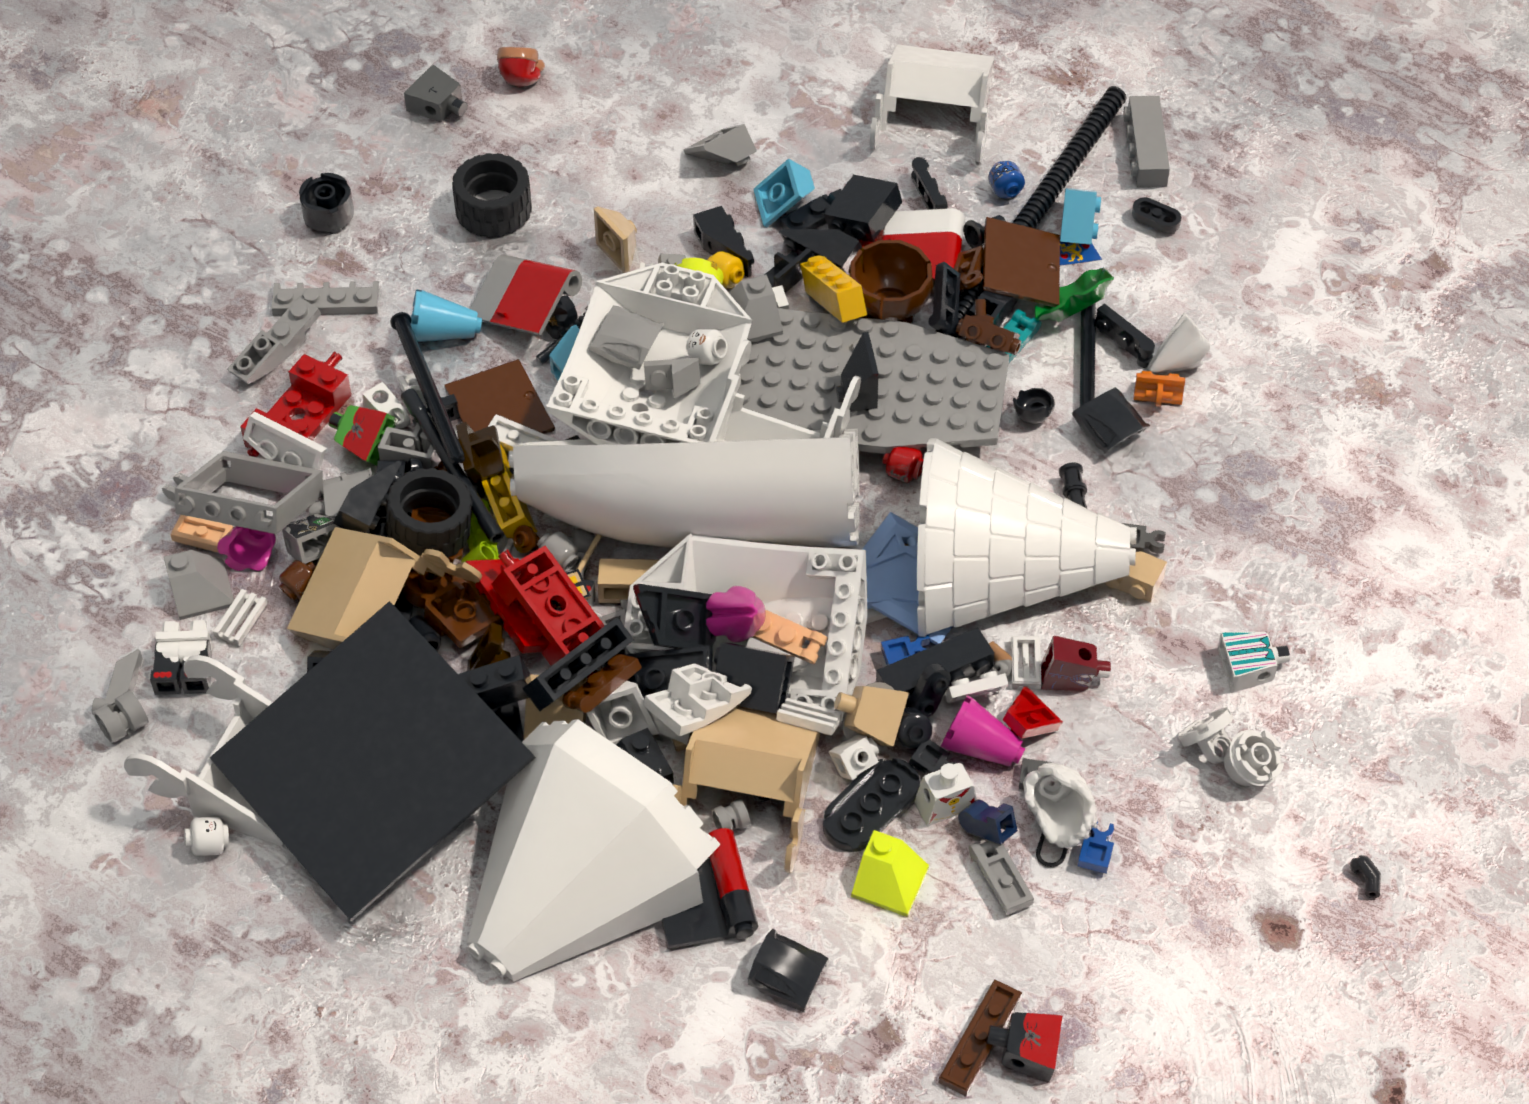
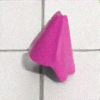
M234 526L219 540L217 550L220 554L227 555L225 563L231 569L243 571L249 568L261 571L267 566L271 557L272 548L276 544V535Z
M732 586L725 593L715 592L709 597L706 604V609L712 612V616L706 619L709 631L715 636H726L733 643H740L753 637L765 622L766 611L763 602L752 590L743 586Z

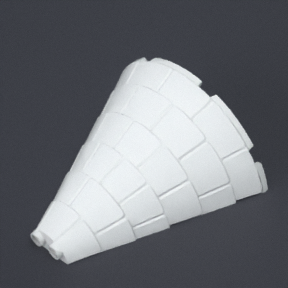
M930 438L928 440L921 479L920 525H918L917 591H919L917 616L919 636L926 637L930 633L951 626L956 628L1022 605L1027 607L1057 596L1062 597L1101 583L1129 576L1130 565L1135 566L1136 549L1131 548V544H1136L1137 527H1129L1100 513L1096 514L1067 498L1063 499L1032 482L1029 483L1000 467L996 468L937 438Z

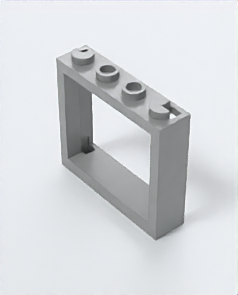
M223 451L175 487L176 514L278 534L323 496V470ZM227 460L231 461V467L227 464ZM227 481L287 493V495L275 505L212 492ZM266 510L272 511L273 516L266 515Z

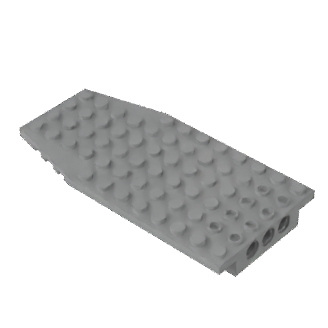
M778 308L783 334L751 342L749 361L740 369L741 385L737 393L745 395L743 408L809 430H821L823 422H830L834 408L840 409L843 402H838L836 386H841V373L863 332H869L879 373L878 408L850 412V420L846 429H858L859 451L886 454L891 453L895 447H909L920 450L921 447H927V442L930 438H937L948 445L960 444L962 448L997 445L1010 354L907 322L859 317L842 323L832 314Z

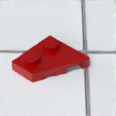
M1027 686L1023 687L1019 696L1014 700L1003 718V721L1011 728V731L1021 739L1058 731L1063 723Z

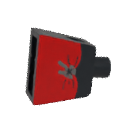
M1012 1013L1007 1029L989 1026L986 1044L1004 1047L1002 1064L1039 1080L1050 1082L1056 1066L1063 1016L1038 1013Z

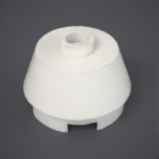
M1254 730L1241 731L1234 736L1224 756L1226 772L1233 781L1243 786L1268 785L1277 778L1284 766V763H1281L1278 751L1281 749V745L1267 731L1261 733Z

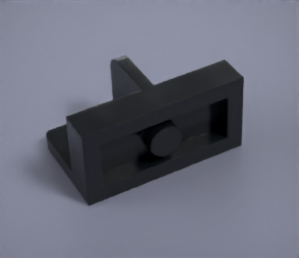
M807 248L800 255L792 251L787 256L777 252L774 255V267L764 274L767 275L771 287L783 286L786 293L803 279L800 264L808 262V259L812 257V251Z

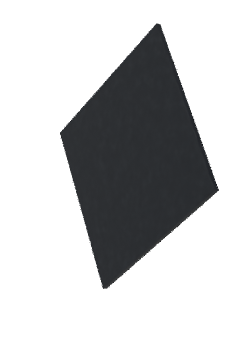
M390 601L210 757L212 762L351 922L536 758Z

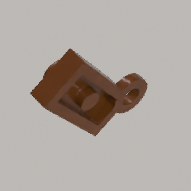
M982 246L958 254L954 269L961 274L960 290H968L982 280L983 275L980 272L984 261V249Z

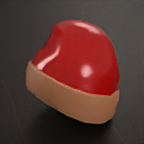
M501 47L497 51L499 72L506 83L515 87H528L536 83L541 77L545 63L543 60L538 59V51L533 48Z

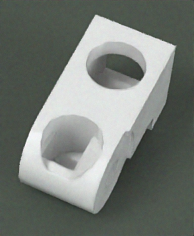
M383 382L362 394L364 408L382 411L399 419L395 427L396 429H403L411 424L407 411ZM380 393V396L373 400L374 395Z

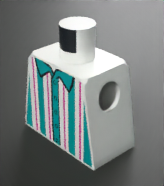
M1224 631L1220 633L1217 649L1231 693L1271 682L1275 678L1277 664L1290 661L1287 645L1272 647L1269 635L1266 632Z

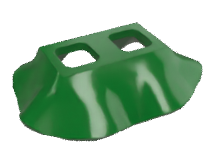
M1104 267L1085 271L1075 282L1059 287L1058 306L1051 307L1036 304V321L1053 320L1061 322L1104 299L1106 289L1112 283L1114 277Z

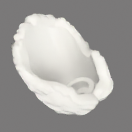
M1050 762L1044 763L1038 767V770L1026 775L1023 781L1024 799L1046 839L1051 844L1054 843L1062 848L1075 847L1081 844L1083 839H1088L1090 837V830L1097 828L1098 818L1096 815L1095 799L1084 778L1076 770L1068 766Z

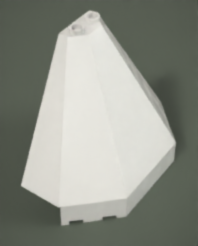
M578 719L572 720L569 724L565 720L554 721L551 725H548L547 722H542L522 742L536 758L507 783L467 940V950L477 960L484 959L497 975L501 977L505 975L512 981L519 980L661 921L663 918L702 904L703 899L697 869L720 846L715 837L700 829L704 823L689 805L683 806L675 798L674 795L678 791L670 781Z

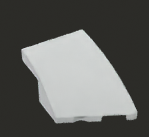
M691 664L673 669L668 689L646 695L643 706L678 736H682L712 723L731 711L751 694L752 687L744 684L742 687L727 682V676L712 672L697 664Z

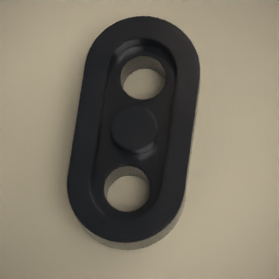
M1147 197L1139 198L1133 203L1132 216L1136 221L1163 233H1174L1180 228L1182 217L1178 210Z
M930 665L922 672L908 701V708H916L927 717L932 716L936 712L951 681L950 673L942 665Z

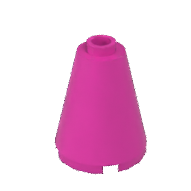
M967 695L940 747L948 751L1009 767L1012 762L1018 764L1025 751V748L1021 747L1023 740L976 700Z

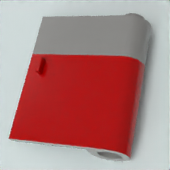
M502 254L493 262L470 309L478 312L477 317L482 318V322L541 336L562 294L567 296L578 294L582 286V276L577 270Z

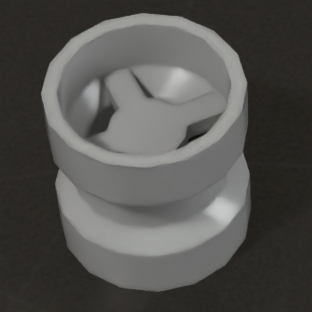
M741 799L732 801L730 806L725 808L719 806L712 809V817L717 829L728 828L733 831L736 828L742 830L751 826L748 811Z

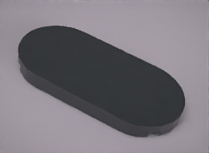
M884 758L879 759L877 764L863 771L826 808L823 818V832L827 840L840 850L857 852L866 849L874 830L885 834L915 802L920 781L916 769L911 764L898 758H892V760H885Z

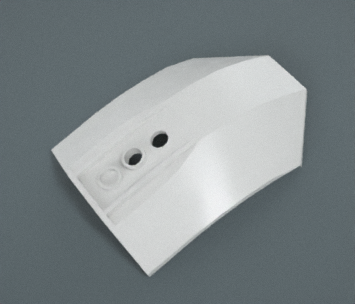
M658 263L596 281L579 333L546 406V411L597 445L709 442L725 401L723 398L728 374L741 343L748 338L752 319L714 275L678 267L673 264ZM613 305L642 315L657 323H664L644 361L689 358L686 351V343L690 334L698 329L718 330L728 344L727 353L718 364H699L700 385L674 398L673 389L648 390L654 393L650 397L640 394L641 391L646 390L644 362L640 370L629 368L621 363L612 362L589 350Z
M690 533L630 585L624 627L634 638V641L626 646L630 653L674 649L653 645L633 590V585L635 584L708 594L715 592L725 593L732 586H743L756 594L763 602L765 610L812 631L822 633L828 638L825 646L820 647L817 653L819 657L815 664L808 662L805 668L792 673L788 698L842 712L841 722L843 721L845 712L835 709L834 702L839 692L852 696L861 670L867 622L865 550L767 544L714 538ZM716 636V641L712 647V672L716 671L714 656L717 648L720 647V643L746 646L748 640L733 643L726 636ZM803 644L802 648H806V649H807V647H808L809 644H807V645H804V644Z

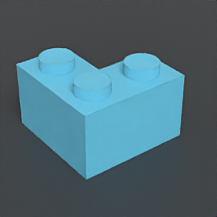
M1065 188L1060 242L1091 244L1092 239H1097L1099 224L1094 223L1095 213H1100L1101 197H1097L1096 191Z

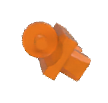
M1151 371L1137 373L1133 400L1155 402L1156 407H1161V403L1182 405L1185 378L1180 377L1179 374L1172 373L1166 376L1154 375Z

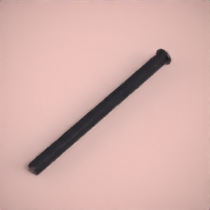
M406 312L396 313L390 320L391 327L398 333L450 463L453 465L463 463L465 461L464 452L410 325L411 317Z

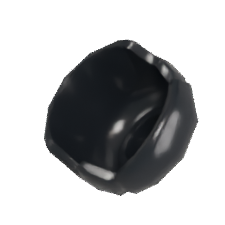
M1031 388L1026 391L1020 390L1017 399L1013 398V405L1018 418L1030 424H1039L1047 420L1053 413L1056 405L1052 394L1043 388Z

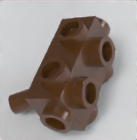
M986 299L975 300V316L965 315V318L961 319L957 325L956 334L966 337L965 341L978 345L982 343L990 346L991 349L1017 355L1021 346L1020 334L993 325L994 317L986 315Z

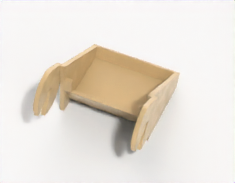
M335 527L287 629L296 636L334 650L389 601L395 605L411 569L421 575H424L425 571L440 577L448 573L471 582H479L482 574L466 562H461L457 565L450 563V560L437 550L426 549L419 556L393 538Z
M736 706L719 719L693 731L685 752L682 786L673 784L678 791L674 796L683 806L689 805L690 798L696 799L698 785L785 801L783 816L792 818L789 837L792 838V842L786 848L784 869L785 872L792 873L803 834L805 818L804 800L821 733L776 720L777 714Z

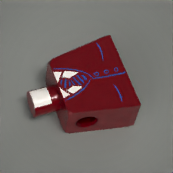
M1053 636L1041 662V690H1088L1094 677L1109 678L1111 662L1097 660V647L1094 644Z

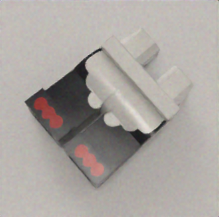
M193 620L190 622V631H180L178 622L165 621L161 632H156L154 666L150 675V682L155 695L181 694V686L183 687L184 694L206 693L211 686L210 676L208 678H188L184 672V663L190 656L201 655L212 658V642L204 620ZM202 681L203 683L200 685H192L190 682ZM173 682L174 684L172 686L167 687L163 686L161 683Z

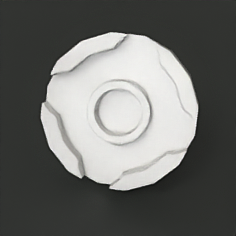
M1228 707L1209 713L1210 717L1201 721L1198 719L1178 733V738L1182 746L1186 747L1198 743L1209 762L1213 764L1224 762V756L1231 743L1224 727L1234 719ZM1216 742L1222 746V757L1217 756L1214 751Z

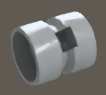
M127 691L115 698V704L106 703L93 711L100 729L112 744L127 736L128 729L135 731L149 722L143 707L131 691Z

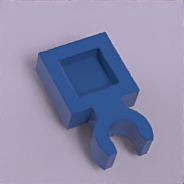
M926 635V637L919 636L916 641L910 642L909 636L881 642V651L886 665L925 650L926 648L922 646L930 644L929 635Z
M1110 823L1108 830L1105 832H1101L1097 828L1091 829V837L1083 841L1078 867L1107 874L1114 847V842H1110L1113 837L1114 824Z

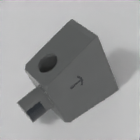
M433 64L404 92L406 111L438 122L444 121L452 112L462 116L468 107L467 102L462 100L459 82Z

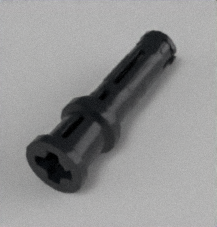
M1076 462L1064 464L1059 468V476L1063 479L1064 483L1062 489L1064 497L1087 509L1085 501L1087 486L1083 483L1082 479L1083 466Z

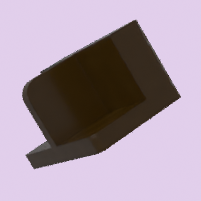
M467 422L456 425L458 440L465 457L463 462L464 471L472 481L478 483L503 474L505 467L497 428L492 425L474 432Z

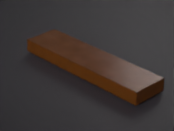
M994 979L942 1071L938 1083L967 1097L995 1046L986 1044L989 1026L1005 1028L1011 1014L1022 998L1021 991Z

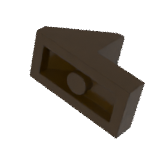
M491 622L468 659L467 671L511 658L510 652L503 650L505 640L502 639L501 625Z

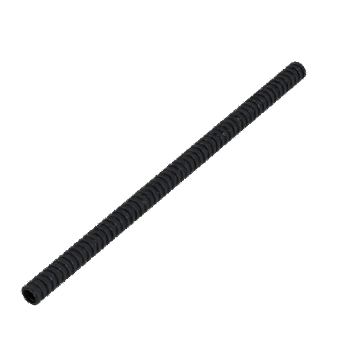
M1111 86L1106 90L1012 223L1034 229L1037 228L1045 214L1052 207V204L1059 197L1081 163L1126 102L1127 96L1121 88ZM982 265V268H981V271H980L982 275H983V265ZM983 278L977 285L961 293L959 297L958 323L961 319L965 318V315H969V310L974 305L975 300L985 291L983 290ZM955 334L953 337L959 338L960 335Z

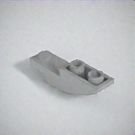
M298 297L267 333L263 330L258 333L227 370L247 384L267 375L306 341L307 337L304 333L317 320L321 312L317 307Z

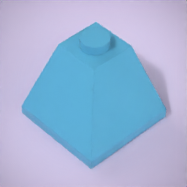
M787 159L753 189L763 226L769 227L815 189L810 170Z

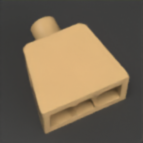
M856 686L852 696L839 692L834 702V708L847 713L844 721L845 727L860 735L867 736V738H872L875 743L881 746L893 747L909 693L869 686Z

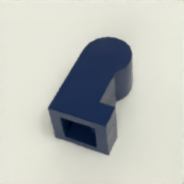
M977 799L958 814L959 823L966 832L1000 845L1018 831L1013 806L1005 803L997 808L989 806L983 800Z

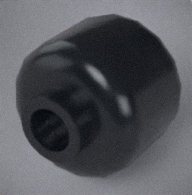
M904 708L896 739L906 748L917 749L921 743L929 741L932 736L933 727L930 719L916 708Z

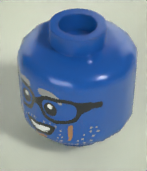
M1000 161L989 171V184L998 197L1003 199L1012 198L1023 190L1025 179L1021 170L1014 162Z

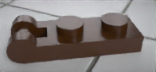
M622 654L612 657L608 664L599 672L589 676L587 682L576 691H567L563 696V705L584 713L592 711L642 668L638 659Z

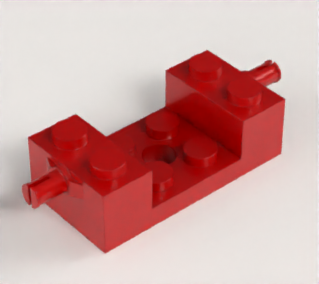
M334 351L326 362L303 354L288 371L291 386L267 413L258 408L253 412L313 441L327 425L331 415L334 412H338L352 395L348 374L335 369L337 364L343 359L342 356ZM297 414L304 415L302 419H291ZM249 417L240 426L242 437L244 436ZM243 439L245 447L249 448L247 450L248 455L258 457L260 453Z
M546 545L517 562L508 549L498 556L506 568L502 570L491 585L507 607L518 601L550 643L542 654L551 666L605 626ZM550 600L559 602L562 611L553 609ZM595 670V671H593L591 674H589V675L587 676V678H589V676H591L592 674L596 673L597 670Z

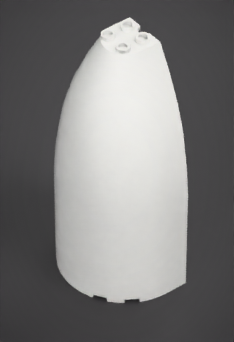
M845 429L844 433L839 437L612 445H597L590 439L524 442L514 445L513 451H509V466L514 468V479L510 480L511 496H517L518 500L553 518L585 531L616 540L674 548L691 533L693 535L803 547L858 546L859 530L856 529L860 524L859 502H855V497H859L860 492L858 429Z

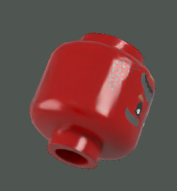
M895 447L891 453L884 455L883 464L886 465L888 476L905 483H910L914 479L918 480L922 474L924 459L920 450L909 447Z

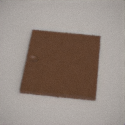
M986 217L983 290L1051 307L1058 306L1060 235Z
M519 359L444 385L448 396L455 395L462 423L467 422L474 432L487 428L496 414L542 434L555 431V426Z

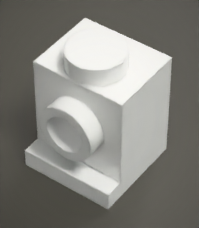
M859 734L828 751L840 777L854 780L858 774L879 762L876 757L879 749L872 738ZM860 753L862 758L858 760V754Z

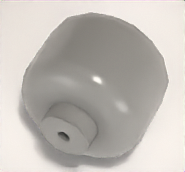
M575 529L568 538L577 545L578 552L586 553L595 536L593 533L583 529Z

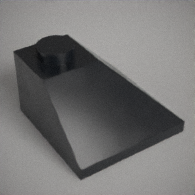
M863 332L841 373V386H836L838 402H843L855 375L861 377L858 397L851 403L850 412L878 408L879 373L869 332Z

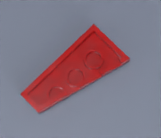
M501 559L466 561L467 564L482 574L481 580L476 582L475 586L481 594L485 593L491 602L490 608L494 614H498L505 622L503 627L520 652H543L550 643L518 601L507 607L491 585L502 570L506 568Z

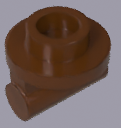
M521 525L516 528L513 534V543L518 552L529 553L532 550L539 549L537 543L541 538L530 526Z

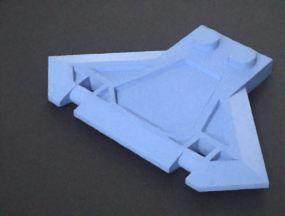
M890 512L862 549L866 551L867 609L873 608L918 634V527ZM953 626L928 634L930 642L936 645L942 643Z

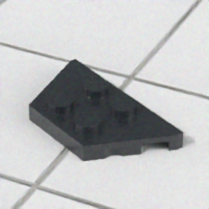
M645 584L633 585L636 599L654 646L674 649L707 645L713 647L716 636L709 631L706 625V619L712 616V612L706 609L707 601L712 594Z

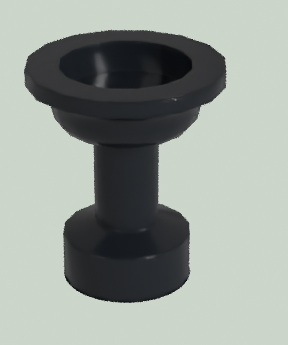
M1001 215L992 217L994 219L1006 221L1005 218ZM968 220L964 225V236L968 245L972 249L979 246L983 247L985 226L974 220Z

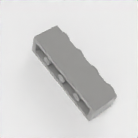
M1129 96L1128 106L1124 107L1123 117L1124 122H1128V125H1126V140H1131V143L1128 145V156L1133 158L1131 162V177L1136 178L1137 187H1167L1170 167L1160 96Z

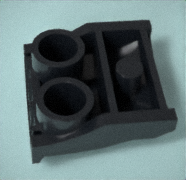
M1116 387L1085 403L1071 413L1085 435L1093 440L1095 445L1104 454L1108 453L1116 445L1122 444L1126 439H1131L1135 434L1144 432L1150 427V424L1145 423L1135 408Z
M772 928L766 935L753 961L748 976V985L767 994L776 1002L805 1012L810 996L824 967H827L829 958L820 952L809 949L794 940L778 934Z

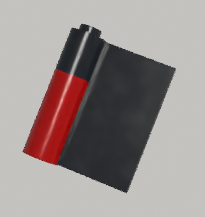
M720 828L708 833L716 838L720 846L697 869L703 903L661 920L668 949L736 937L745 939L752 936L758 929L759 925L734 832L731 829Z

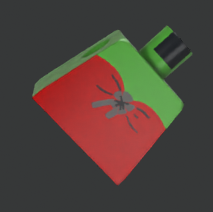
M349 405L344 415L338 412H334L331 415L329 426L337 430L334 436V440L362 460L378 466V461H380L378 446L386 427L395 428L399 419L382 411Z

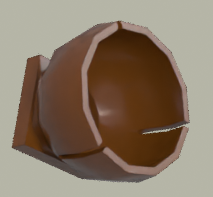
M878 240L862 247V250L859 249L850 263L849 276L862 286L867 315L862 316V318L913 324L915 314L919 313L926 304L933 288L931 262L919 247L902 240Z

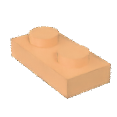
M180 515L170 535L172 541L218 552L217 545L219 540L233 526Z

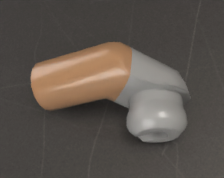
M992 641L989 643L995 652L992 671H996L997 675L1005 673L1006 677H1008L1012 670V657Z

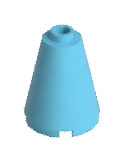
M416 289L410 325L417 342L474 338L475 333L480 334L482 318L477 317V311L424 290Z

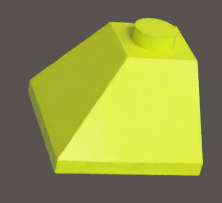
M874 830L863 853L851 897L908 917L928 872L929 865L903 840Z

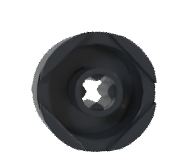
M321 173V177L306 179L299 189L305 225L317 231L330 232L332 234L340 233L354 215L351 189L344 177L334 173Z

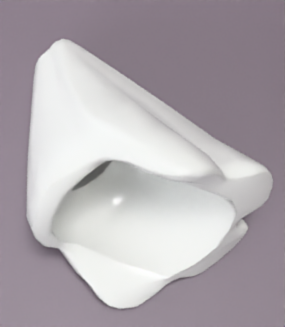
M1183 313L1153 356L1147 368L1154 375L1200 367L1203 365L1202 359L1210 350V343L1193 320Z

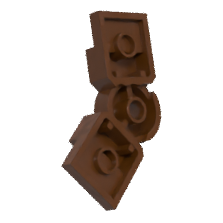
M433 507L413 509L411 515L413 519L427 523L441 522L451 517L443 510ZM464 548L460 549L454 556L448 557L449 562L454 565L461 563ZM411 569L401 590L409 603L418 608L425 609L424 619L441 637L447 635L459 648L484 635L491 622L498 625L504 623L498 614H494L490 608L491 602L485 593L481 594L474 582L448 573L440 577L425 571L424 575H421Z

